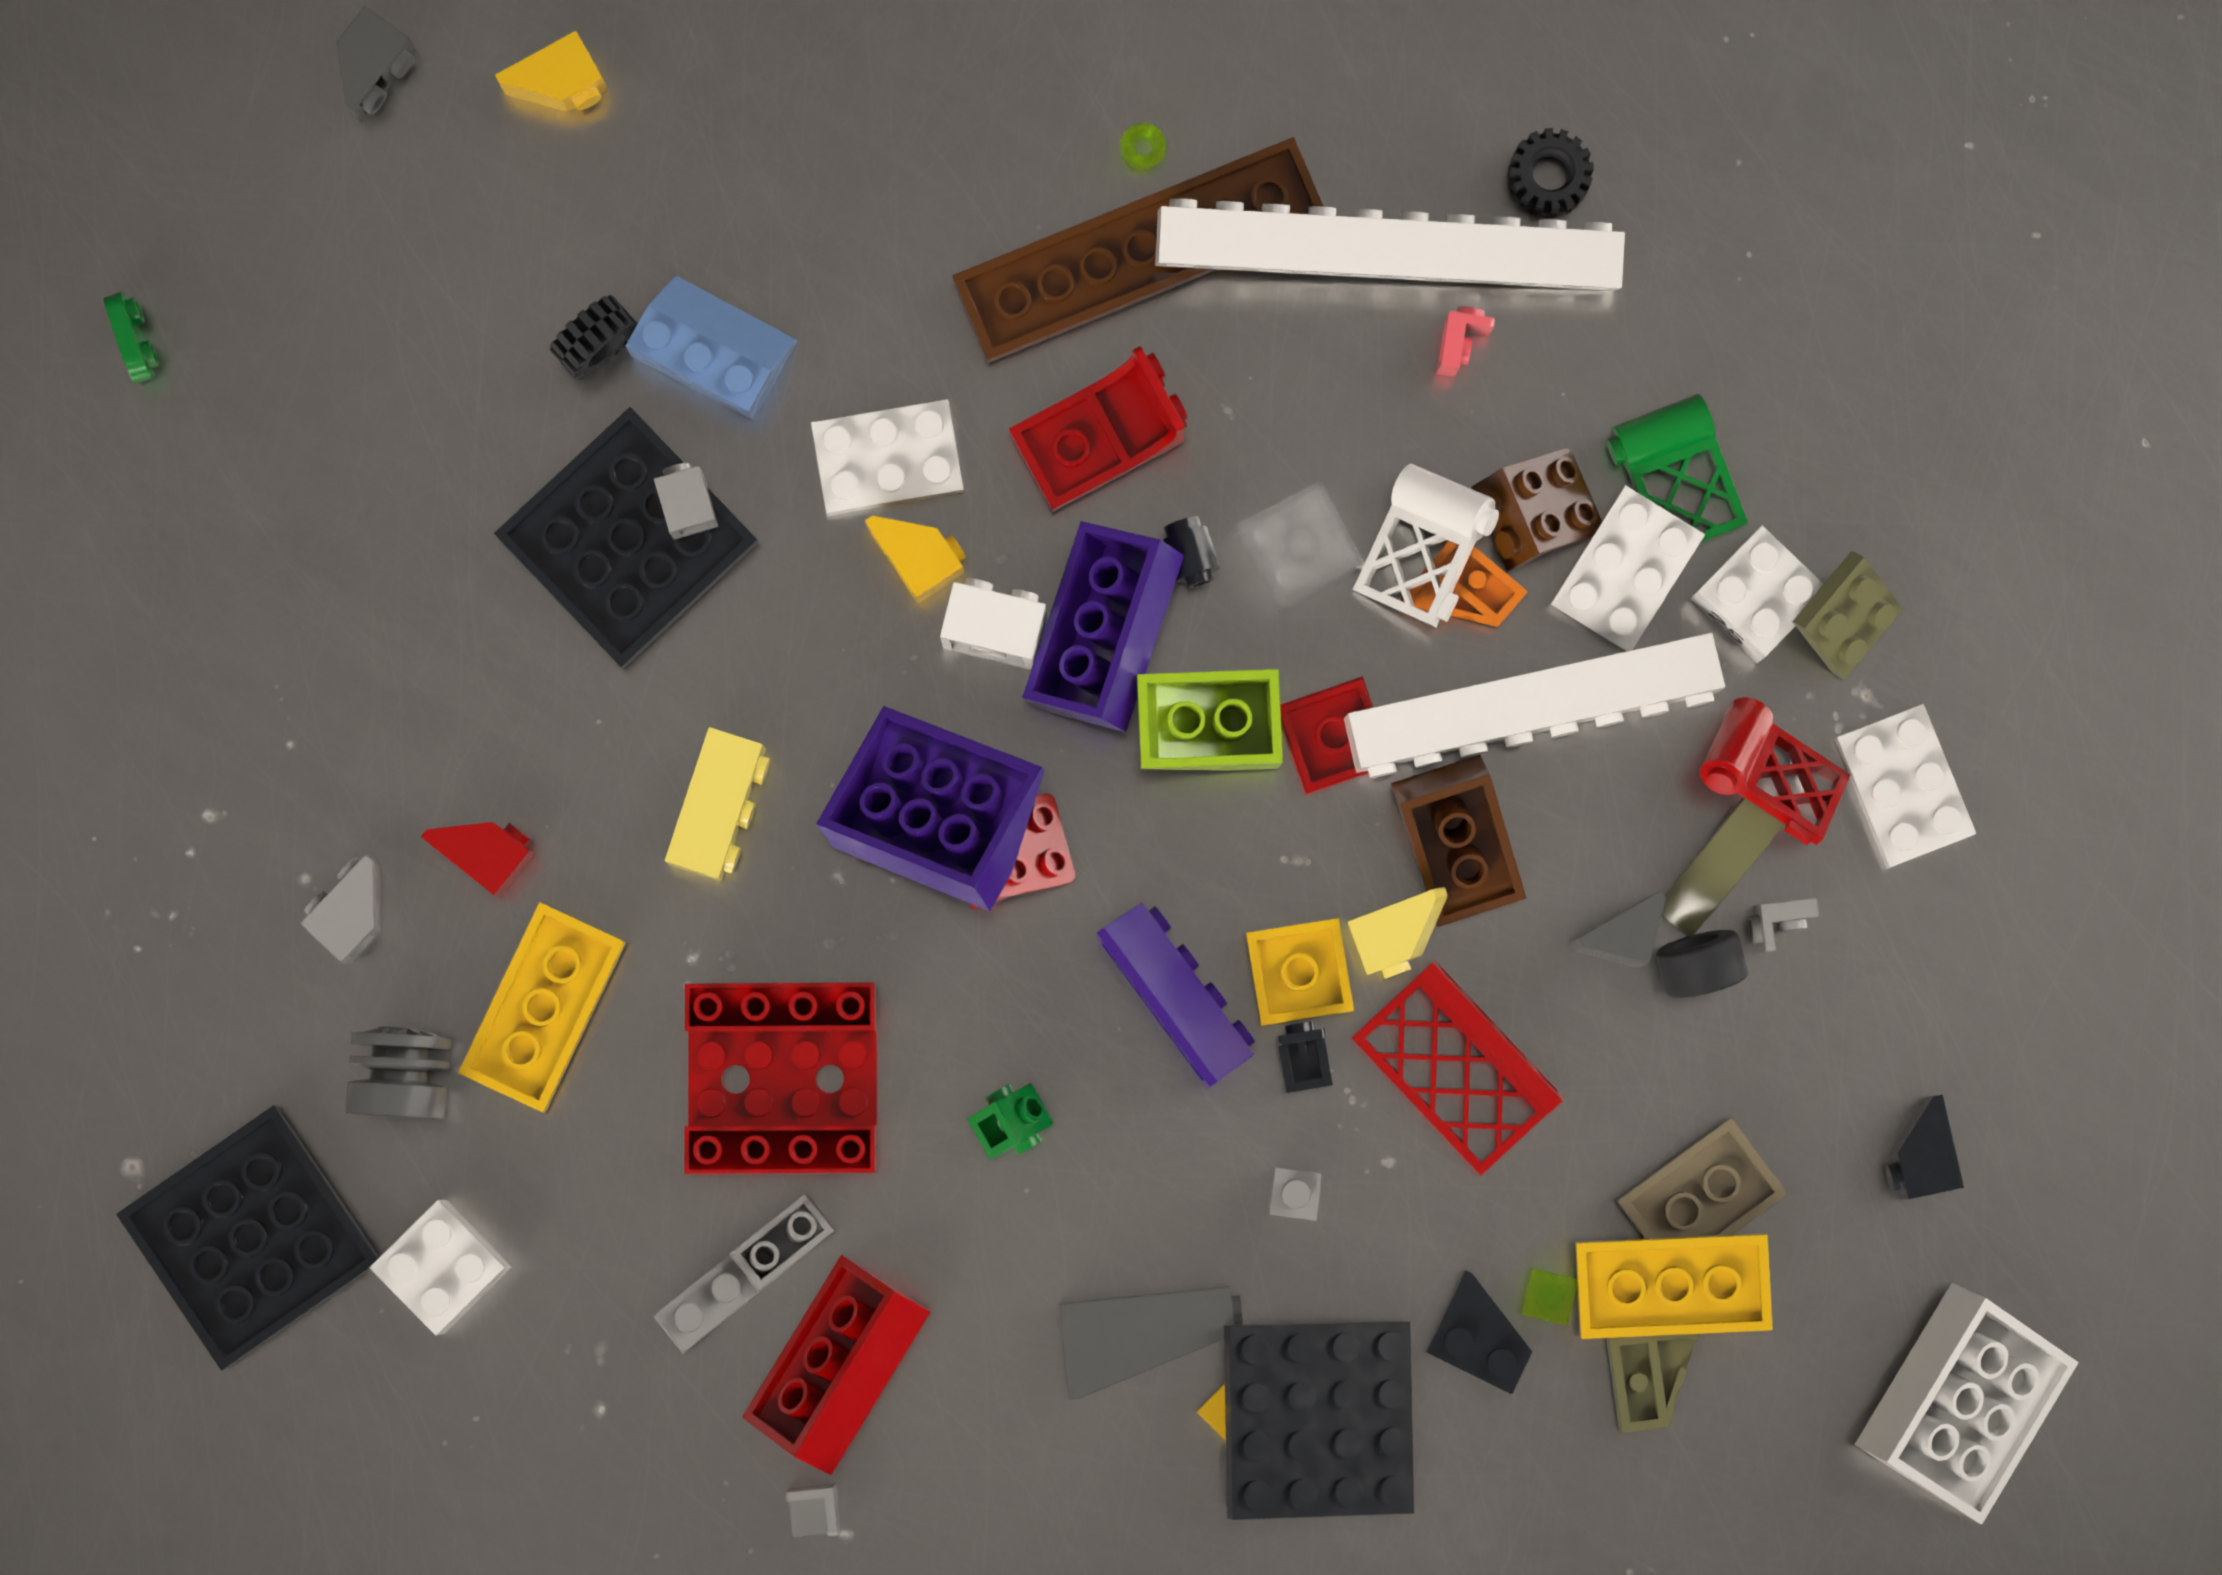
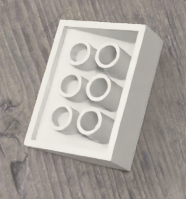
M1952 1282L1854 1445L1982 1525L2079 1362L1987 1298Z

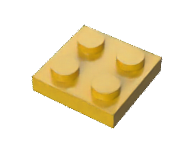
M1339 918L1246 933L1260 1026L1354 1011Z

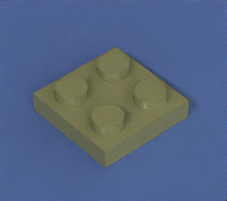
M1851 551L1792 622L1833 674L1845 679L1885 630L1891 626L1903 608L1866 558Z

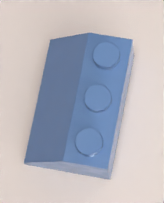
M675 275L647 306L628 340L626 348L634 359L754 421L795 347L797 339Z

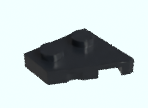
M1464 1270L1425 1352L1513 1394L1532 1354V1350L1471 1272Z

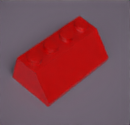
M841 1255L742 1418L793 1457L832 1475L931 1311L894 1286Z

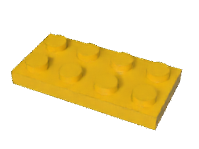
M539 902L458 1073L542 1113H546L626 942Z
M1766 1233L1575 1242L1581 1339L1773 1330L1768 1235Z

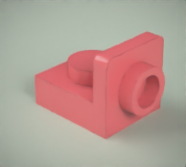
M1463 306L1458 307L1457 312L1449 311L1444 320L1436 374L1455 377L1460 364L1468 365L1472 338L1465 337V333L1489 336L1494 328L1495 319L1485 317L1484 310L1474 307Z

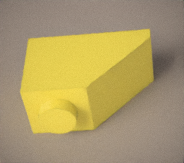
M1445 887L1429 890L1348 921L1367 975L1382 971L1384 978L1387 979L1411 970L1408 961L1423 955L1446 902L1448 894Z

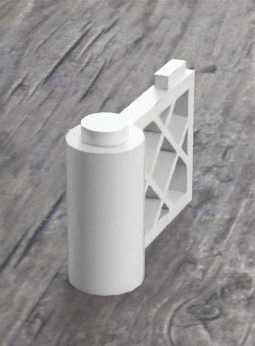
M1409 464L1401 471L1395 482L1391 496L1392 505L1353 590L1437 627L1440 619L1448 622L1459 598L1458 595L1453 594V590L1476 541L1481 539L1483 535L1489 536L1497 524L1499 512L1495 510V500L1417 465ZM1402 520L1413 525L1418 543L1396 551L1392 536L1399 521ZM1423 530L1434 534V536L1426 539ZM1446 540L1459 545L1452 562L1436 569L1429 547ZM1386 549H1387L1389 555L1383 557V555H1384V553H1385V551H1386ZM1422 551L1428 573L1406 582L1399 560ZM1392 563L1399 585L1383 592L1370 588L1369 586L1377 569ZM1445 575V577H1444V579H1443V581H1442V583H1441L1439 577ZM1432 581L1436 596L1427 613L1415 608L1410 589ZM1402 593L1404 602L1393 597Z

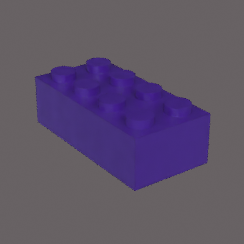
M1080 521L1022 698L1053 714L1126 732L1138 698L1137 674L1146 673L1184 555L1160 539Z

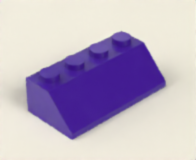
M1141 902L1096 933V939L1205 1087L1209 1089L1254 1055L1249 1047L1255 1043V1040L1239 1019L1232 1024L1221 1009L1227 1005V1002L1214 984L1209 982L1204 986L1193 971L1199 967V964L1186 946L1182 944L1175 948L1165 934L1172 928L1158 908L1154 906L1147 910Z

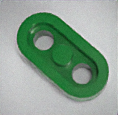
M123 291L104 297L105 309L131 379L135 384L154 378L153 368L159 366V360L151 341H143L138 325L145 323L136 298L127 299Z

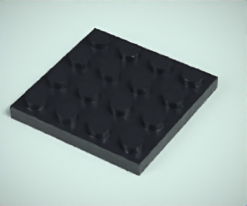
M631 407L623 412L494 532L499 540L622 669L629 665L759 543L755 536L709 488V495L719 527L673 539L668 530L654 479L664 476L663 470L665 468L684 462Z
M275 1105L116 1214L221 1371L235 1364L370 1270L369 1267L380 1258L278 1106Z
M1410 1322L1224 1325L1227 1519L1243 1520L1414 1513Z

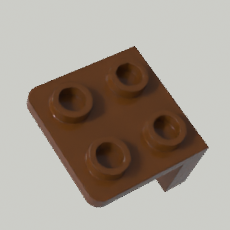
M1567 448L1503 467L1471 487L1473 490L1495 500V510H1498L1499 517L1491 535L1507 572L1524 566L1546 552L1593 537L1602 523L1576 459Z

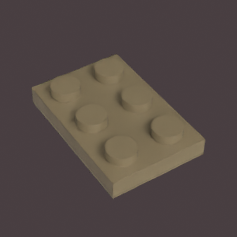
M1730 1117L1626 1192L1616 1202L1643 1239L1735 1234L1787 1196L1788 1193L1733 1118Z

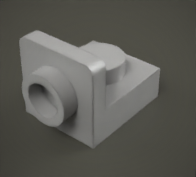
M1817 898L1753 906L1754 915L1748 916L1750 941L1752 944L1758 943L1760 953L1776 950L1773 923L1778 922L1779 931L1807 928L1806 919L1819 917Z

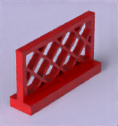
M1436 960L1429 964L1352 1037L1358 1046L1480 1176L1564 1100V1096ZM1419 987L1433 1001V1021L1405 1020L1406 1000ZM1400 1006L1399 1020L1386 1019ZM1439 1009L1451 1021H1438ZM1379 1025L1399 1026L1398 1053L1379 1052L1366 1037ZM1405 1026L1433 1027L1432 1054L1404 1053ZM1438 1027L1458 1028L1466 1036L1465 1055L1437 1054ZM1471 1043L1484 1056L1471 1055ZM1385 1058L1398 1059V1071ZM1404 1059L1432 1060L1431 1087L1411 1086L1403 1078ZM1437 1060L1465 1061L1464 1088L1436 1087ZM1470 1062H1490L1498 1070V1090L1470 1089ZM1503 1077L1516 1090H1503ZM1418 1093H1431L1430 1105ZM1436 1094L1464 1095L1463 1121H1444L1436 1113ZM1469 1096H1497V1123L1469 1122ZM1503 1096L1523 1097L1535 1112L1522 1124L1502 1123ZM1450 1127L1463 1128V1141ZM1469 1128L1496 1129V1148L1482 1161L1468 1147ZM1502 1129L1515 1130L1502 1142Z

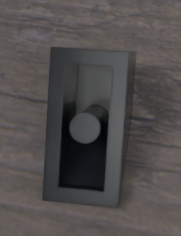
M1943 1094L1924 1097L1889 1153L1891 1163L1886 1164L1885 1167L1889 1187L1892 1192L1898 1191L1899 1199H1913L1964 1188Z

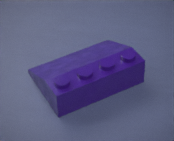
M883 706L816 825L831 846L837 850L991 911L1013 871L1044 770L1041 766Z

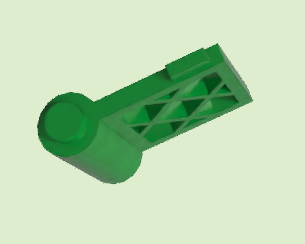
M1695 394L1611 428L1612 437L1606 439L1608 451L1615 465L1623 463L1628 471L1634 490L1666 511L1670 510L1692 520L1690 523L1692 527L1696 528L1698 523L1708 527V529L1701 531L1705 534L1702 541L1748 524L1747 517L1715 436V426L1711 413L1700 394ZM1706 450L1709 451L1715 467L1708 484L1684 474L1692 456ZM1682 460L1678 471L1667 466ZM1659 469L1675 477L1665 501L1648 493L1642 475ZM1718 477L1723 491L1714 487ZM1681 480L1705 490L1695 514L1671 504ZM1711 493L1728 501L1734 519L1717 525L1701 517Z

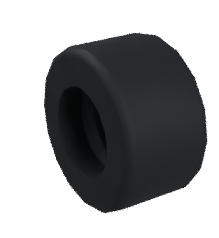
M1716 930L1684 937L1664 945L1656 952V959L1665 992L1672 998L1695 997L1723 990L1738 984L1748 975L1738 933L1733 930Z

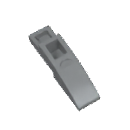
M804 1194L654 1314L653 1317L683 1354L834 1232V1230Z

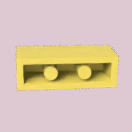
M711 727L708 728L664 860L666 863L719 881H723L725 872L733 874L741 852V847L735 845L740 827L748 829L756 806L755 802L749 801L754 784H763L770 764V758L764 756L766 748L763 744Z

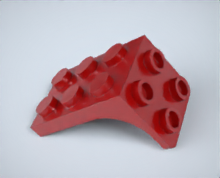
M1141 346L1133 349L1131 357L1109 375L1008 428L1014 443L1052 513L1183 443L1184 430L1187 427L1185 420L1188 419V415L1176 393L1168 396L1163 381L1166 375L1153 352L1146 356Z

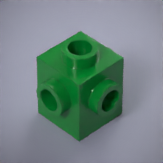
M1032 1083L1016 1091L1012 1089L1010 1084L1000 1088L985 1097L989 1106L967 1118L990 1160L1011 1148H1014L1017 1156L1042 1142L1038 1133L1054 1124Z

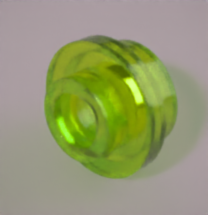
M1139 123L1131 126L1125 131L1121 139L1120 149L1122 157L1131 167L1147 170L1157 166L1163 160L1166 153L1164 134L1156 126L1148 123ZM1139 141H1147L1151 144L1152 150L1148 154L1143 155L1139 154L1134 147Z

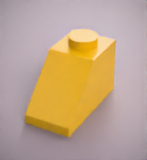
M577 31L495 74L505 95L566 112L574 108L584 110L595 105L602 98L601 94L608 90Z
M873 515L865 520L868 530L918 604L965 574L960 562L967 557L952 534L944 539L938 528Z

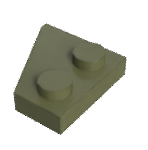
M1700 1334L1606 1338L1620 1433L1670 1426L1676 1408L1675 1401L1688 1371L1686 1369L1694 1343L1698 1341Z

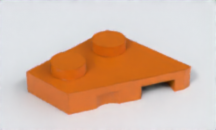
M1450 541L1446 543L1433 559L1436 569L1452 562L1459 545ZM1474 546L1453 590V594L1458 595L1459 598L1451 616L1499 627L1528 591ZM1427 567L1419 576L1428 573ZM1445 575L1439 577L1441 583H1442V581H1443ZM1432 581L1410 589L1416 608L1429 611L1436 596ZM1403 596L1399 599L1404 602Z

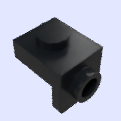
M1313 1021L1286 1025V1035L1276 1037L1285 1093L1332 1086L1325 1043V1029L1314 1030Z

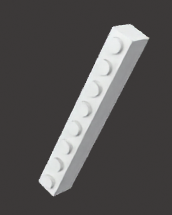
M1708 633L1348 713L1344 718L1356 773L1368 771L1370 778H1376L1396 773V764L1414 761L1415 768H1421L1443 762L1441 754L1459 751L1461 758H1466L1488 752L1487 744L1505 741L1506 748H1511L1533 742L1532 734L1550 730L1551 738L1579 732L1577 724L1595 720L1597 728L1624 722L1623 714L1640 710L1642 718L1669 712L1668 704L1685 700L1687 708L1714 702L1713 694L1725 688V683L1713 633Z

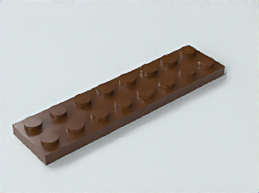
M1289 138L952 275L987 362L990 363L1219 270L1155 266L1158 210L1161 206L1169 207V199L1197 200V208L1216 209L1217 201L1244 203L1243 211L1262 212V204L1290 205V213L1308 214V207L1312 206L1324 207L1295 138Z

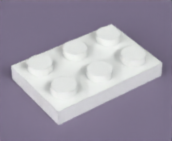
M948 399L811 422L827 516L964 493Z
M1625 485L1551 605L1626 652L1631 651L1705 534Z
M1924 704L1834 739L1847 773L1850 774L1849 778L1886 869L1977 834Z

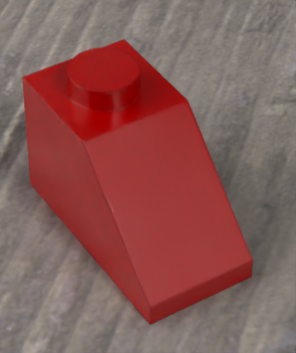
M494 822L426 829L421 835L422 839L498 898L504 895L535 856L526 847L531 839L510 822L504 829Z

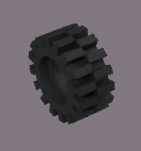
M1545 128L1542 134H1538L1535 131L1529 135L1526 141L1523 139L1513 153L1507 172V177H1509L1508 188L1510 192L1514 191V201L1518 206L1523 203L1527 206L1525 211L1531 215L1533 211L1540 212L1541 218H1548L1549 214H1555L1556 218L1563 216L1565 211L1570 210L1571 212L1577 208L1579 202L1583 201L1593 179L1591 176L1594 171L1593 162L1589 161L1591 153L1588 148L1583 149L1580 146L1582 142L1577 136L1574 139L1567 137L1569 131L1561 129L1559 134L1553 133V128ZM1545 157H1554L1562 161L1568 172L1567 182L1562 187L1554 190L1544 189L1539 186L1533 177V166L1538 160Z
M613 295L604 296L598 302L594 301L591 303L586 311H580L577 314L578 317L573 321L570 320L565 325L566 329L560 331L556 335L557 339L551 343L550 351L575 379H581L585 375L592 374L596 367L599 369L605 365L607 359H612L617 354L616 351L627 344L626 340L630 339L638 324Z

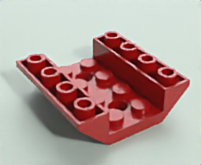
M875 982L685 984V1031L688 1032V1126H684V1174L875 1173L878 1132V1029ZM828 1065L837 1066L844 1076L841 1088L833 1093L824 1092L817 1083L819 1071ZM733 1066H741L749 1074V1085L740 1093L729 1092L723 1083L725 1072Z

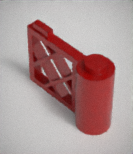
M1749 697L1737 698L1731 702L1700 769V777L1712 791L1726 795L1738 793L1785 824L1784 831L1805 845H1808L1810 842L1817 845L1824 839L1850 777L1849 773L1775 725L1770 709L1763 702ZM1774 744L1789 754L1792 764H1779L1773 750ZM1817 772L1833 783L1831 789L1819 791L1811 773ZM1797 774L1805 793L1792 794L1785 776ZM1771 777L1779 796L1773 797L1757 787L1759 779ZM1810 803L1817 819L1816 824H1813L1801 815L1797 804Z

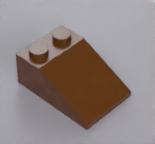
M1480 754L1391 783L1425 892L1445 887L1448 894L1436 922L1437 927L1526 899L1492 779Z

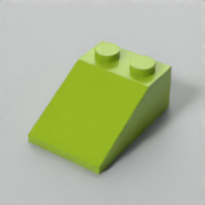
M1278 669L1137 674L1141 769L1260 770L1278 769L1283 763Z

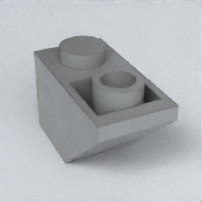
M367 855L361 860L357 857L353 858L337 874L340 882L328 895L322 891L309 902L304 909L307 916L300 923L341 963L348 965L382 931L381 865L374 858Z

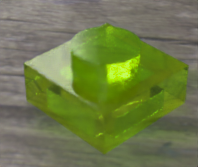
M1530 1268L1520 1314L1568 1326L1577 1288V1279Z

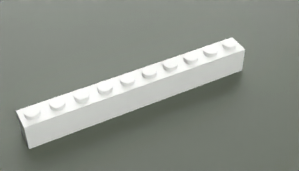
M1169 199V207L1161 206L1158 210L1155 266L1615 291L1622 288L1625 232L1612 231V223L1585 222L1584 230L1566 229L1567 221L1541 219L1539 220L1538 227L1520 226L1521 218L1493 217L1492 225L1474 224L1475 216L1465 214H1448L1446 222L1428 221L1429 213L1401 212L1400 219H1383V211L1374 209H1355L1354 217L1336 216V208L1321 206L1308 207V214L1290 213V205L1262 204V212L1243 211L1244 203L1232 201H1217L1216 209L1197 208V200Z

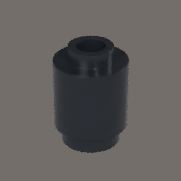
M1199 516L1184 518L1164 527L1166 538L1163 539V542L1184 555L1176 582H1186L1188 588H1195L1214 581L1213 572L1221 567L1208 527L1201 524Z

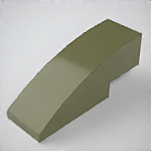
M1744 797L1741 798L1719 828L1708 838L1665 893L1666 901L1662 917L1687 937L1693 936L1748 871L1784 824Z

